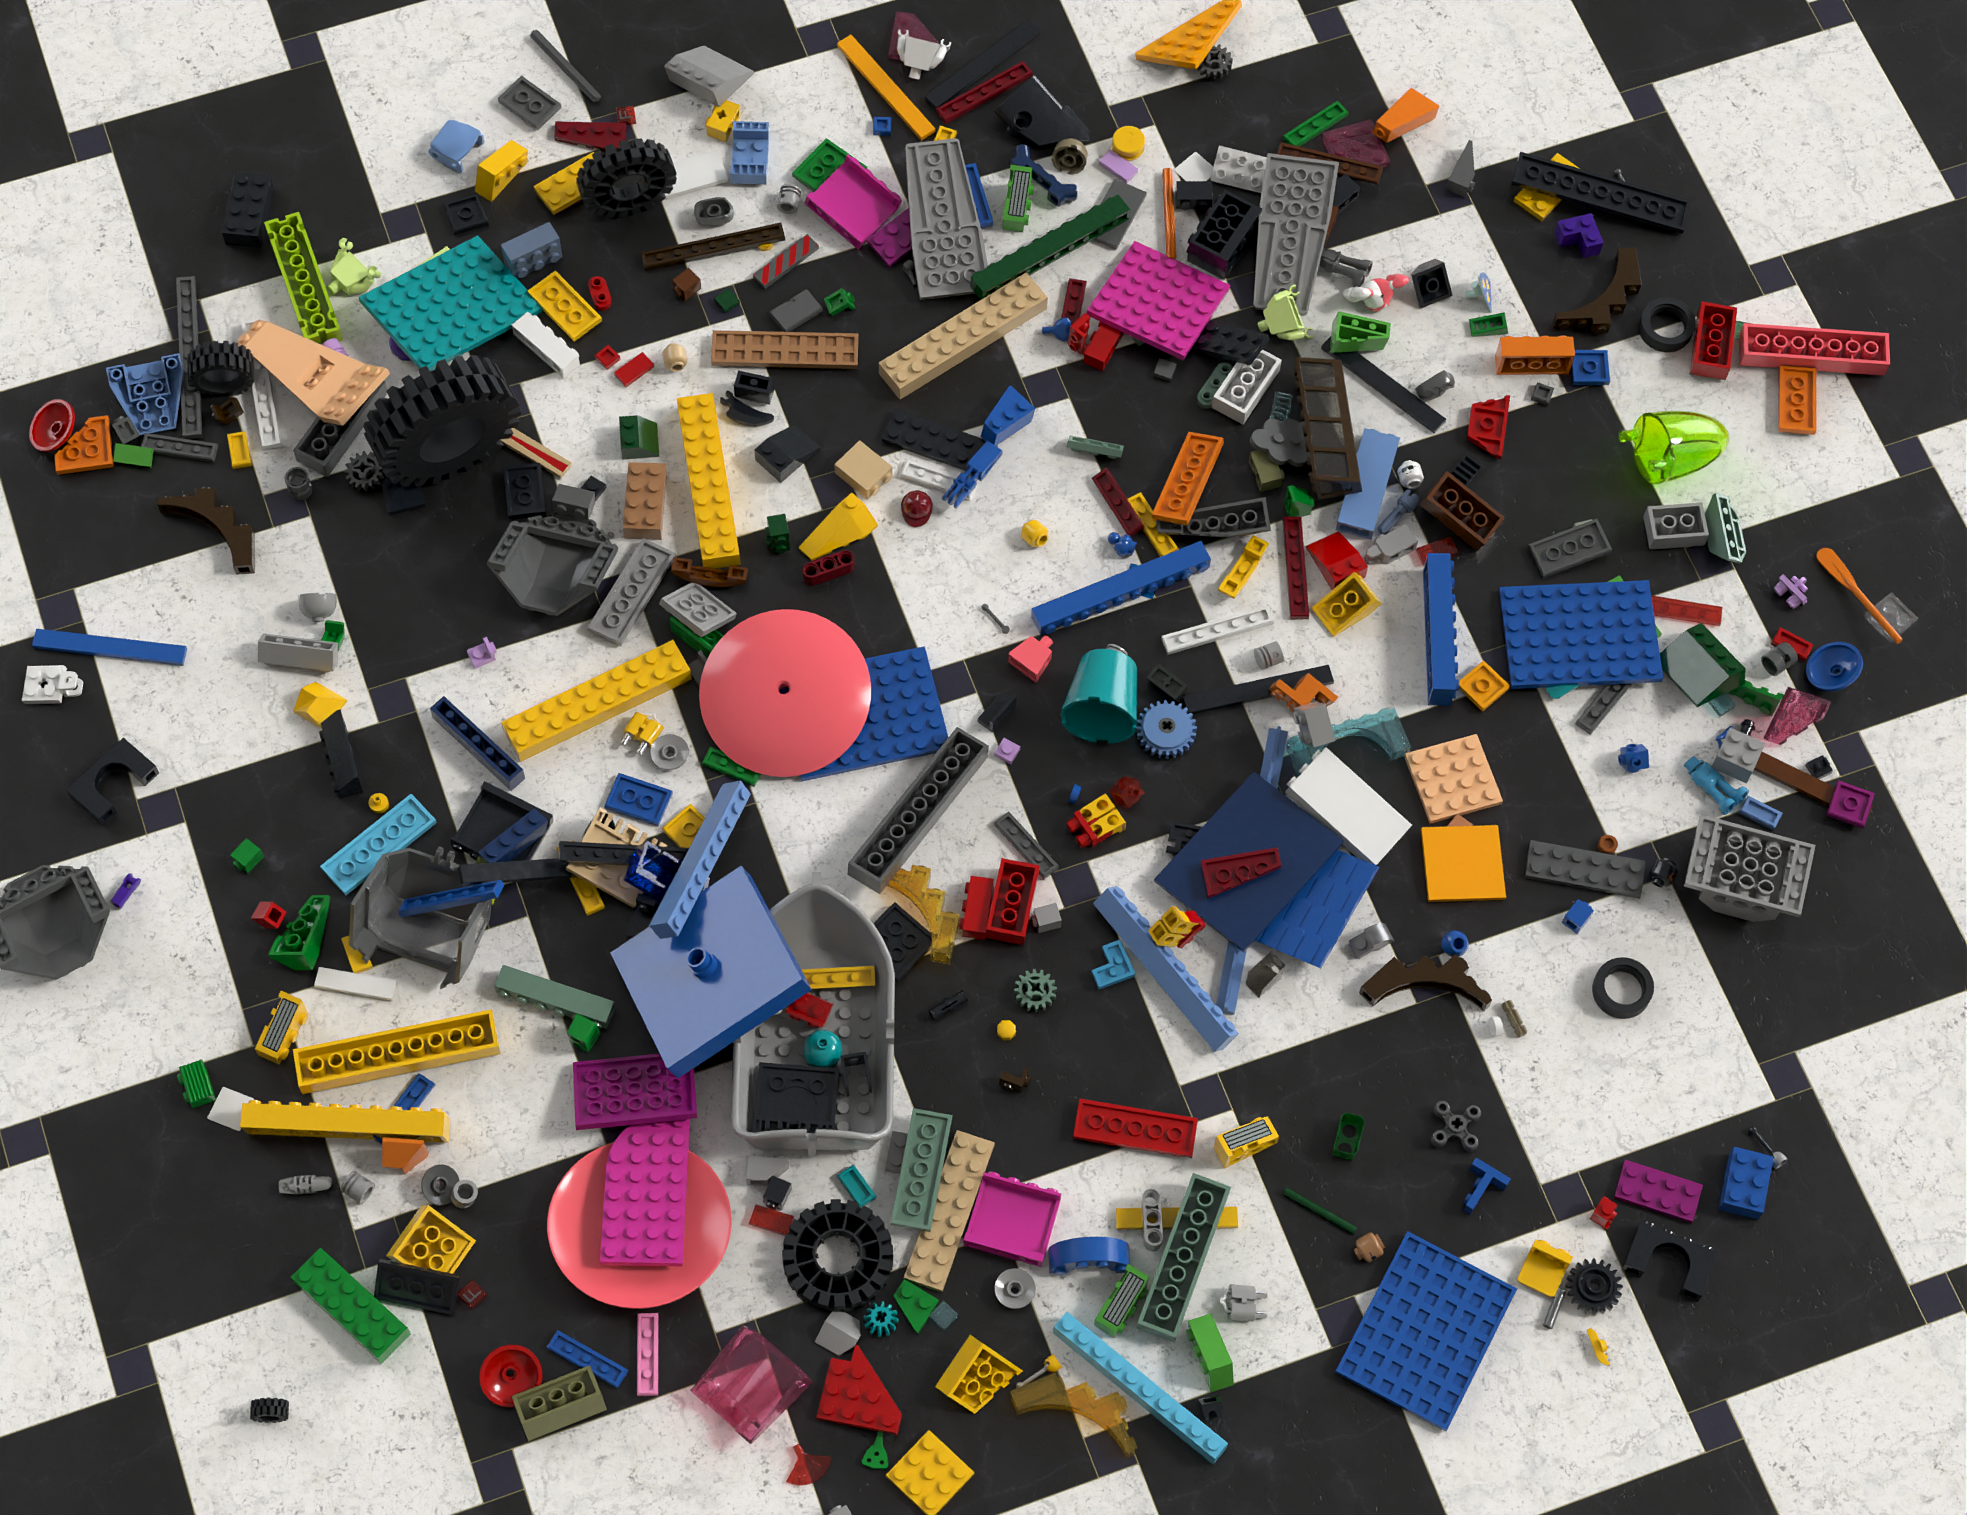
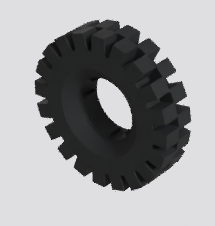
M642 138L633 139L631 145H629L627 139L619 141L618 148H615L613 143L605 146L606 153L600 150L592 154L593 159L587 158L583 163L584 168H579L578 177L576 178L582 201L587 210L593 211L598 216L604 213L606 218H613L617 213L618 218L627 217L629 210L632 211L633 215L642 213L640 209L642 206L647 210L654 207L653 200L659 203L666 198L665 193L670 194L673 190V185L676 184L677 173L667 148L665 149L664 145L661 143L656 144L654 140L650 139L643 142ZM631 175L642 176L632 184L621 187L613 186L624 177Z
M831 1199L829 1204H825L824 1201L814 1204V1209H805L800 1213V1218L798 1220L794 1219L789 1226V1233L785 1235L782 1250L784 1273L787 1276V1282L791 1289L796 1291L797 1297L803 1302L808 1301L810 1307L819 1311L821 1308H825L827 1313L837 1312V1310H843V1312L847 1313L854 1311V1307L857 1306L863 1308L870 1304L869 1300L871 1298L876 1299L881 1294L883 1286H886L890 1279V1272L893 1267V1245L888 1229H885L882 1219L878 1215L876 1217L873 1215V1210L865 1205L862 1208L859 1207L858 1202L848 1200L847 1203H841V1199ZM836 1236L838 1238V1236H844L849 1238L851 1243L854 1242L859 1249L857 1256L860 1258L856 1266H852L849 1272L832 1274L825 1271V1268H821L816 1260L819 1258L816 1253L821 1243L824 1244V1240Z

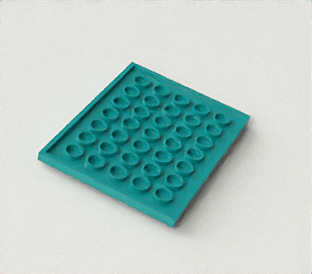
M478 235L359 296V302L418 369L427 366L430 371L436 368L437 361L445 359L446 362H449L454 357L461 356L510 330L512 324L525 313L529 312L534 316L543 312L542 307L528 294V290L513 276L511 271Z

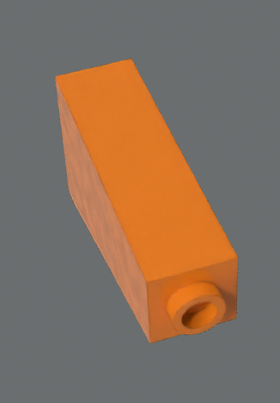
M1410 88L1376 121L1373 134L1387 143L1434 120L1440 106L1415 89Z

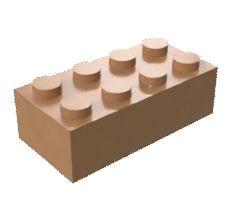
M628 462L623 520L624 538L662 540L667 479L665 463Z

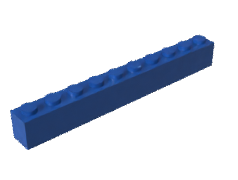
M1199 541L1036 606L1031 610V618L1040 635L1050 634L1057 628L1070 626L1077 620H1085L1092 614L1102 613L1112 606H1120L1127 600H1135L1142 594L1152 593L1162 586H1170L1175 581L1187 579L1197 572H1205L1210 568L1211 558L1202 541Z

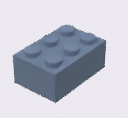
M550 222L501 244L504 264L517 279L523 278L528 273L540 270L545 265L557 262L562 258L560 238Z

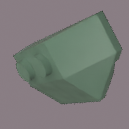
M1714 493L1705 512L1709 533L1707 538L1709 551L1725 560L1740 564L1745 557L1746 548L1739 517L1734 507L1730 504L1729 496Z

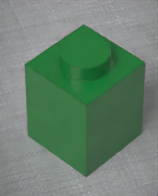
M247 838L230 855L233 860L232 865L239 871L244 870L247 874L264 857L261 849Z

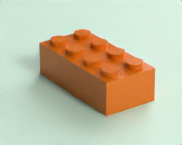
M1564 335L1559 337H1500L1495 354L1496 374H1569L1575 357L1573 337Z

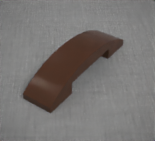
M673 557L671 573L684 580L712 587H730L746 583L748 572L746 567L729 565V571L693 566L691 559Z

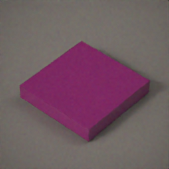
M1838 780L1826 816L1863 829L1875 793Z

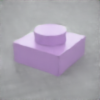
M1003 738L994 756L1012 764L1021 746Z

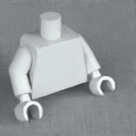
M898 30L897 51L904 65L911 66L909 77L920 79L922 69L927 71L934 69L943 60L946 52L950 49L951 42H949V45H944V39H942L941 43L937 44L909 37L908 30H906L905 35H902L901 30Z

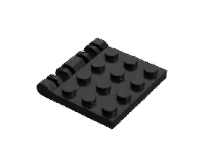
M759 1062L753 1133L761 1132L762 1123H765V1131H770V1123L778 1124L777 1130H782L783 1124H787L786 1130L801 1129V1126H805L807 1133H811L810 1126L818 1127V1129L826 1127V1130H834L839 1068Z

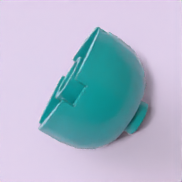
M826 1029L812 1032L806 1038L803 1045V1057L809 1066L834 1068L843 1054L842 1043L839 1037Z

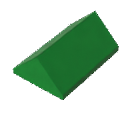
M675 616L670 618L671 632L697 652L701 650L707 659L715 645L723 637L717 630L700 637L688 626L681 623Z

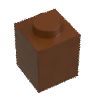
M687 268L672 280L674 294L677 297H681L684 301L701 289V279L690 268Z

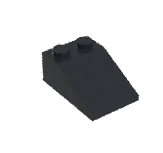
M794 424L770 436L755 448V461L782 483L819 451L820 446Z

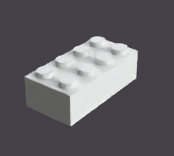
M1262 350L1251 365L1237 362L1214 395L1212 408L1244 424L1280 371L1282 360Z

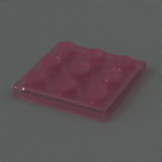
M1372 119L1322 133L1321 137L1329 154L1383 167L1390 165L1391 161L1381 139L1373 134L1375 126Z

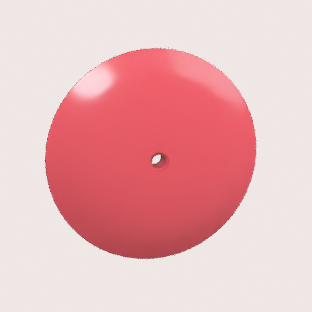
M773 610L760 613L742 621L728 631L715 645L701 675L699 689L700 709L711 738L719 749L735 763L748 770L767 776H800L829 765L854 743L866 722L870 708V675L858 646L835 623L806 611ZM783 687L789 688V691L786 694H781L779 692L780 689Z
M613 1143L599 1147L588 1153L570 1168L557 1186L550 1203L547 1218L548 1240L551 1252L560 1270L575 1287L597 1301L621 1308L640 1309L658 1307L690 1294L701 1286L716 1270L729 1243L732 1226L731 1208L727 1192L721 1180L703 1159L689 1150L683 1267L600 1265L606 1163Z

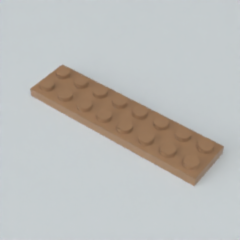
M713 330L711 365L858 369V334Z

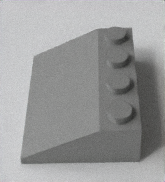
M706 46L677 54L664 66L669 81L718 107L754 74L753 70Z

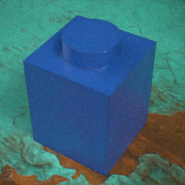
M1578 899L1564 916L1562 923L1578 934L1591 918L1594 910L1587 902Z

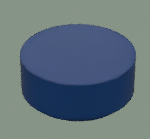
M1074 784L1068 800L1069 803L1076 804L1081 786Z

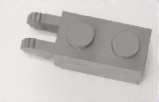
M1407 524L1401 527L1397 526L1386 535L1381 534L1376 537L1374 545L1366 551L1365 562L1373 564V562L1381 560L1382 563L1389 564L1415 551L1418 540Z

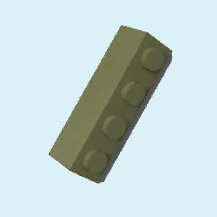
M590 1365L512 1396L528 1441L607 1410Z

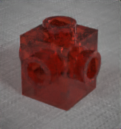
M1127 776L1120 778L1117 784L1109 790L1117 804L1126 808H1130L1133 804L1137 803L1144 794L1139 780Z

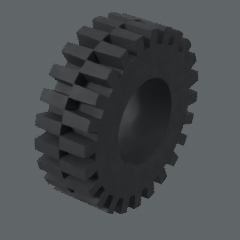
M471 355L466 361L463 356L454 357L450 365H448L445 359L437 361L435 370L430 371L427 366L418 369L419 377L413 379L410 375L402 378L403 387L391 386L386 391L389 398H378L374 403L377 409L369 410L367 414L369 421L364 422L363 428L366 431L364 436L387 478H390L395 484L400 481L402 486H409L412 482L416 487L423 486L428 479L431 484L440 483L442 475L446 474L449 479L457 476L458 469L464 467L466 471L475 468L472 462L476 459L484 462L490 458L488 450L498 451L504 446L501 439H510L514 434L511 428L518 427L520 422L518 417L521 416V410L515 395L495 362L491 363L490 359L486 357L480 360L475 355Z

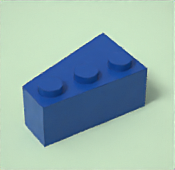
M1010 385L984 422L980 437L986 442L988 440L997 446L1031 423L1036 408Z

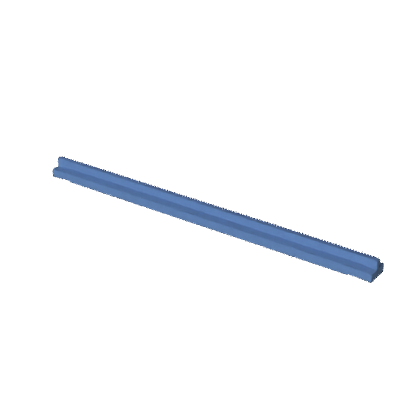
M1280 726L1277 729L1269 728L1260 776L1276 789L1278 788L1288 731L1281 730ZM1229 941L1216 1006L1223 1013L1234 1015L1246 951L1243 953Z

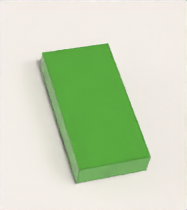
M116 443L113 462L151 467L154 449Z

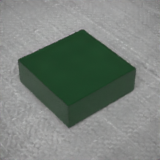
M729 288L714 297V301L725 313L740 304L739 299Z

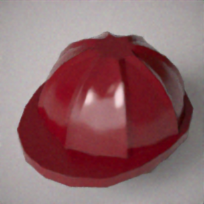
M915 490L903 497L901 511L907 524L912 527H921L930 519L933 503L925 492Z

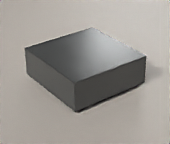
M1159 358L1153 376L1171 382L1177 364Z
M1537 382L1531 400L1548 406L1554 388Z

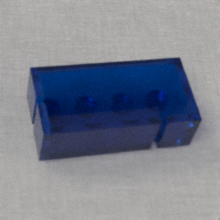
M646 840L634 849L624 881L662 902L682 861L665 851L650 860L660 853L661 849ZM708 877V879H707V881H706V883H705V885H704L702 891H704L705 889L708 888V885H709V882H710V878H709V877Z

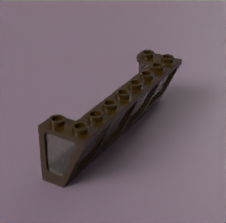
M1295 358L1296 365L1293 366L1296 377L1297 391L1301 392V395L1298 396L1299 407L1303 406L1300 415L1301 421H1305L1306 425L1302 426L1304 437L1308 438V441H1305L1306 452H1310L1307 462L1308 467H1312L1313 471L1309 472L1313 493H1317L1318 500L1362 492L1342 362L1336 359Z

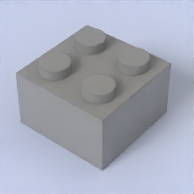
M1312 702L1294 708L1293 718L1299 726L1298 737L1301 743L1310 747H1317L1336 741L1326 704Z
M1730 727L1711 768L1747 784L1765 743Z

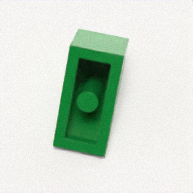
M1295 486L1287 487L1284 506L1288 517L1311 515L1314 501L1312 496L1309 497L1307 490Z

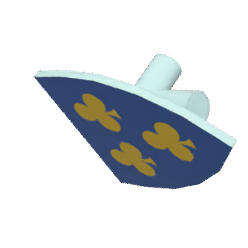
M1482 272L1478 275L1479 284L1476 281L1472 282L1471 287L1473 290L1466 291V297L1483 296L1484 302L1491 313V284L1488 276Z

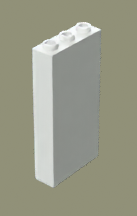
M1325 747L1322 752L1317 750L1311 757L1313 762L1310 765L1306 763L1299 770L1301 775L1298 778L1294 776L1286 784L1289 788L1285 793L1308 814L1344 841L1343 845L1357 858L1377 865L1412 824L1329 749Z

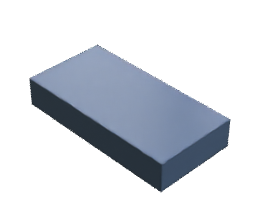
M1747 796L1739 811V814L1773 831L1783 814L1750 796Z

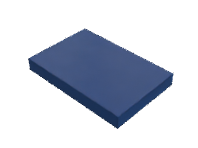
M618 773L604 807L605 809L659 827L673 791Z

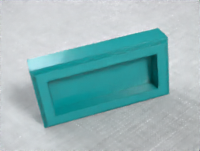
M854 1164L837 1175V1178L851 1198L858 1202L859 1207L862 1208L877 1198Z

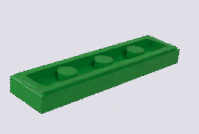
M1336 101L1283 135V140L1287 144L1301 147L1347 117L1349 112Z

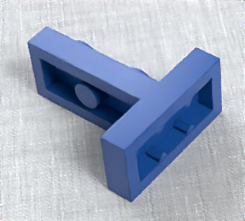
M1475 1158L1469 1169L1479 1176L1473 1185L1476 1190L1473 1194L1468 1193L1463 1202L1466 1204L1463 1211L1469 1215L1474 1210L1489 1183L1504 1191L1511 1178L1478 1158Z

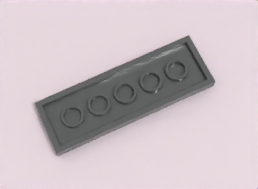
M1530 840L1525 878L1640 899L1645 861Z

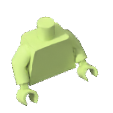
M342 238L339 241L341 249L338 250L330 271L333 282L327 287L333 295L340 290L347 296L365 293L374 283V278L381 277V272L376 271L377 267L370 266L367 269L350 251L346 252L353 247L352 242L349 241L345 246L346 238Z
M1292 285L1289 291L1284 290L1273 295L1267 304V308L1263 311L1265 319L1258 322L1261 332L1269 329L1272 335H1277L1278 338L1285 340L1303 339V337L1311 339L1314 337V335H1307V330H1313V328L1308 327L1302 331L1304 326L1294 298L1300 292L1293 293L1291 291L1296 288V285Z

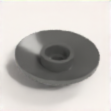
M443 1164L429 1168L421 1182L424 1197L434 1205H446L452 1202L451 1192L460 1181L456 1171L450 1166ZM437 1181H439L440 1183L439 1188H436L435 1186Z

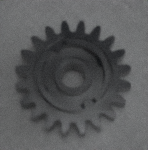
M1593 1258L1589 1264L1588 1260L1584 1259L1583 1265L1578 1262L1575 1265L1576 1269L1572 1268L1570 1270L1572 1275H1568L1566 1278L1569 1283L1566 1284L1565 1288L1571 1289L1567 1296H1574L1571 1304L1578 1302L1577 1309L1585 1307V1314L1590 1309H1592L1593 1315H1596L1598 1309L1601 1314L1605 1313L1606 1308L1611 1311L1613 1305H1617L1619 1302L1617 1298L1622 1296L1619 1290L1623 1288V1285L1617 1284L1622 1278L1614 1276L1617 1273V1269L1609 1270L1611 1267L1610 1263L1606 1267L1603 1266L1604 1260L1597 1264L1596 1259ZM1590 1283L1597 1284L1599 1290H1593L1590 1287Z

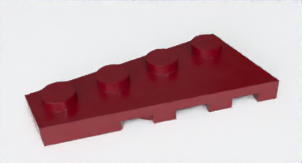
M555 121L554 138L556 141L573 145L581 144L585 145L586 148H598L606 152L605 146L613 143L615 148H618L619 141L626 140L627 126L626 123Z
M1278 847L1201 860L1208 899L1280 869L1281 861Z

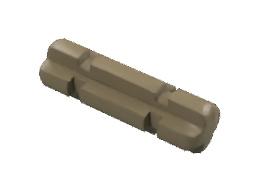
M1507 1000L1502 1003V1008L1504 1012H1507L1506 1016L1512 1027L1515 1028L1517 1037L1525 1036L1527 1029L1525 1025H1522L1523 1021L1517 1010L1514 1009L1513 1002Z

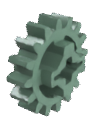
M1033 969L1032 974L1025 971V977L1019 975V981L1015 982V987H1017L1014 989V994L1017 995L1016 1001H1021V1007L1027 1005V1011L1034 1008L1035 1012H1038L1039 1007L1044 1011L1046 1004L1051 1006V1000L1056 999V994H1054L1057 992V987L1054 986L1055 980H1049L1050 974L1044 976L1043 970L1040 973H1036V969ZM1046 985H1047L1048 991H1049V992H1048V995L1046 994V991L1044 990ZM1023 987L1027 991L1025 995L1022 992Z

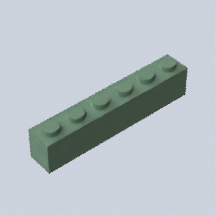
M506 965L502 966L494 985L496 993L503 998L511 997L521 1004L526 1005L529 1003L539 1010L545 1011L547 1009L553 1011L557 1016L564 1017L565 1015L571 1017L572 1020L576 1014H579L596 1023L599 1029L608 1028L615 1011V1003L612 1000Z

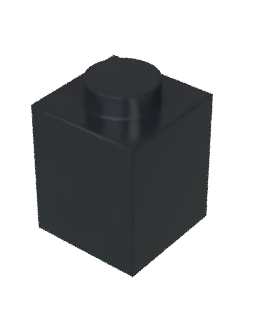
M772 1176L763 1195L765 1206L772 1210H782L792 1190L791 1183Z

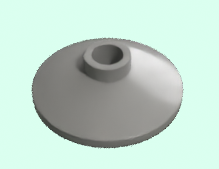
M666 734L653 742L650 755L654 764L659 768L674 770L680 768L687 761L689 748L685 740L680 736ZM668 753L674 754L672 757H667Z
M1008 1269L1001 1273L995 1282V1295L998 1301L1005 1307L1011 1309L1023 1308L1034 1298L1035 1282L1031 1275L1022 1269ZM1017 1288L1019 1292L1014 1294L1011 1292V1289Z

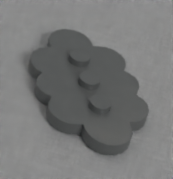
M1274 418L1268 419L1262 429L1255 430L1251 435V446L1257 451L1266 452L1271 462L1278 465L1288 462L1295 467H1301L1305 463L1308 465L1307 457L1310 456V452H1306L1305 441H1308V438L1304 437L1302 426H1306L1305 421L1299 423L1291 418L1283 422ZM1310 421L1313 446L1337 448L1336 439L1329 434L1321 433L1319 427ZM1314 452L1316 467L1322 465L1326 456H1331L1334 453Z

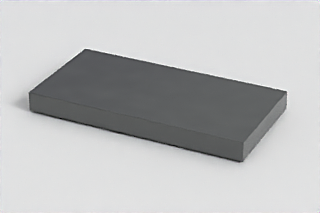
M1114 179L1101 204L1107 198L1119 195L1131 209L1129 220L1095 238L1094 241L1117 250L1147 196V192Z
M1598 519L1528 544V548L1543 578L1612 553L1610 543Z

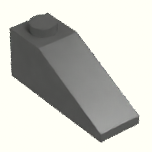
M1471 140L1468 141L1446 186V190L1462 197H1466L1468 191L1472 192L1475 186V182H1473L1475 176L1473 143Z

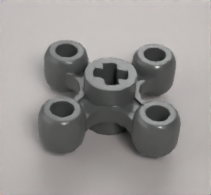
M1437 1102L1433 1111L1435 1116L1444 1120L1445 1128L1437 1130L1432 1134V1145L1441 1148L1446 1144L1448 1138L1452 1137L1461 1140L1465 1151H1475L1478 1147V1139L1476 1136L1468 1133L1466 1126L1468 1123L1478 1121L1481 1116L1480 1108L1470 1105L1466 1108L1463 1115H1454L1451 1113L1447 1102ZM1453 1124H1457V1125H1458L1457 1127H1459V1128H1458V1129L1454 1128L1455 1125H1453Z

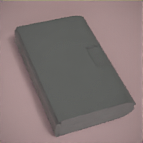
M805 289L769 311V314L783 332H791L820 314L822 307L811 293Z

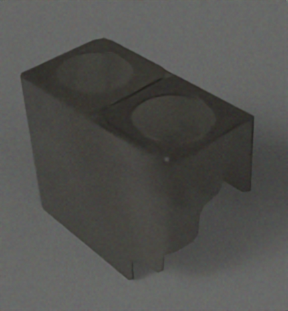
M1271 951L1248 972L1246 979L1247 987L1260 998L1281 980L1285 964ZM1275 965L1279 972L1276 973L1271 967Z

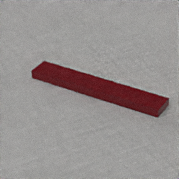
M1022 61L936 108V113L946 125L1033 77V72Z
M1283 517L1290 620L1309 619L1302 517Z

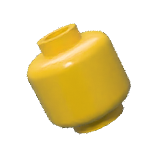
M1031 520L1022 526L1021 537L1034 548L1040 547L1048 540V529L1039 521Z

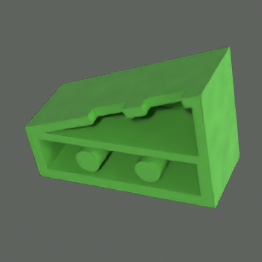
M1338 311L1332 323L1330 353L1383 350L1390 338L1391 323Z
M1212 1314L1189 1320L1186 1334L1189 1342L1192 1341L1194 1345V1354L1199 1359L1200 1367L1210 1392L1234 1385L1233 1362Z

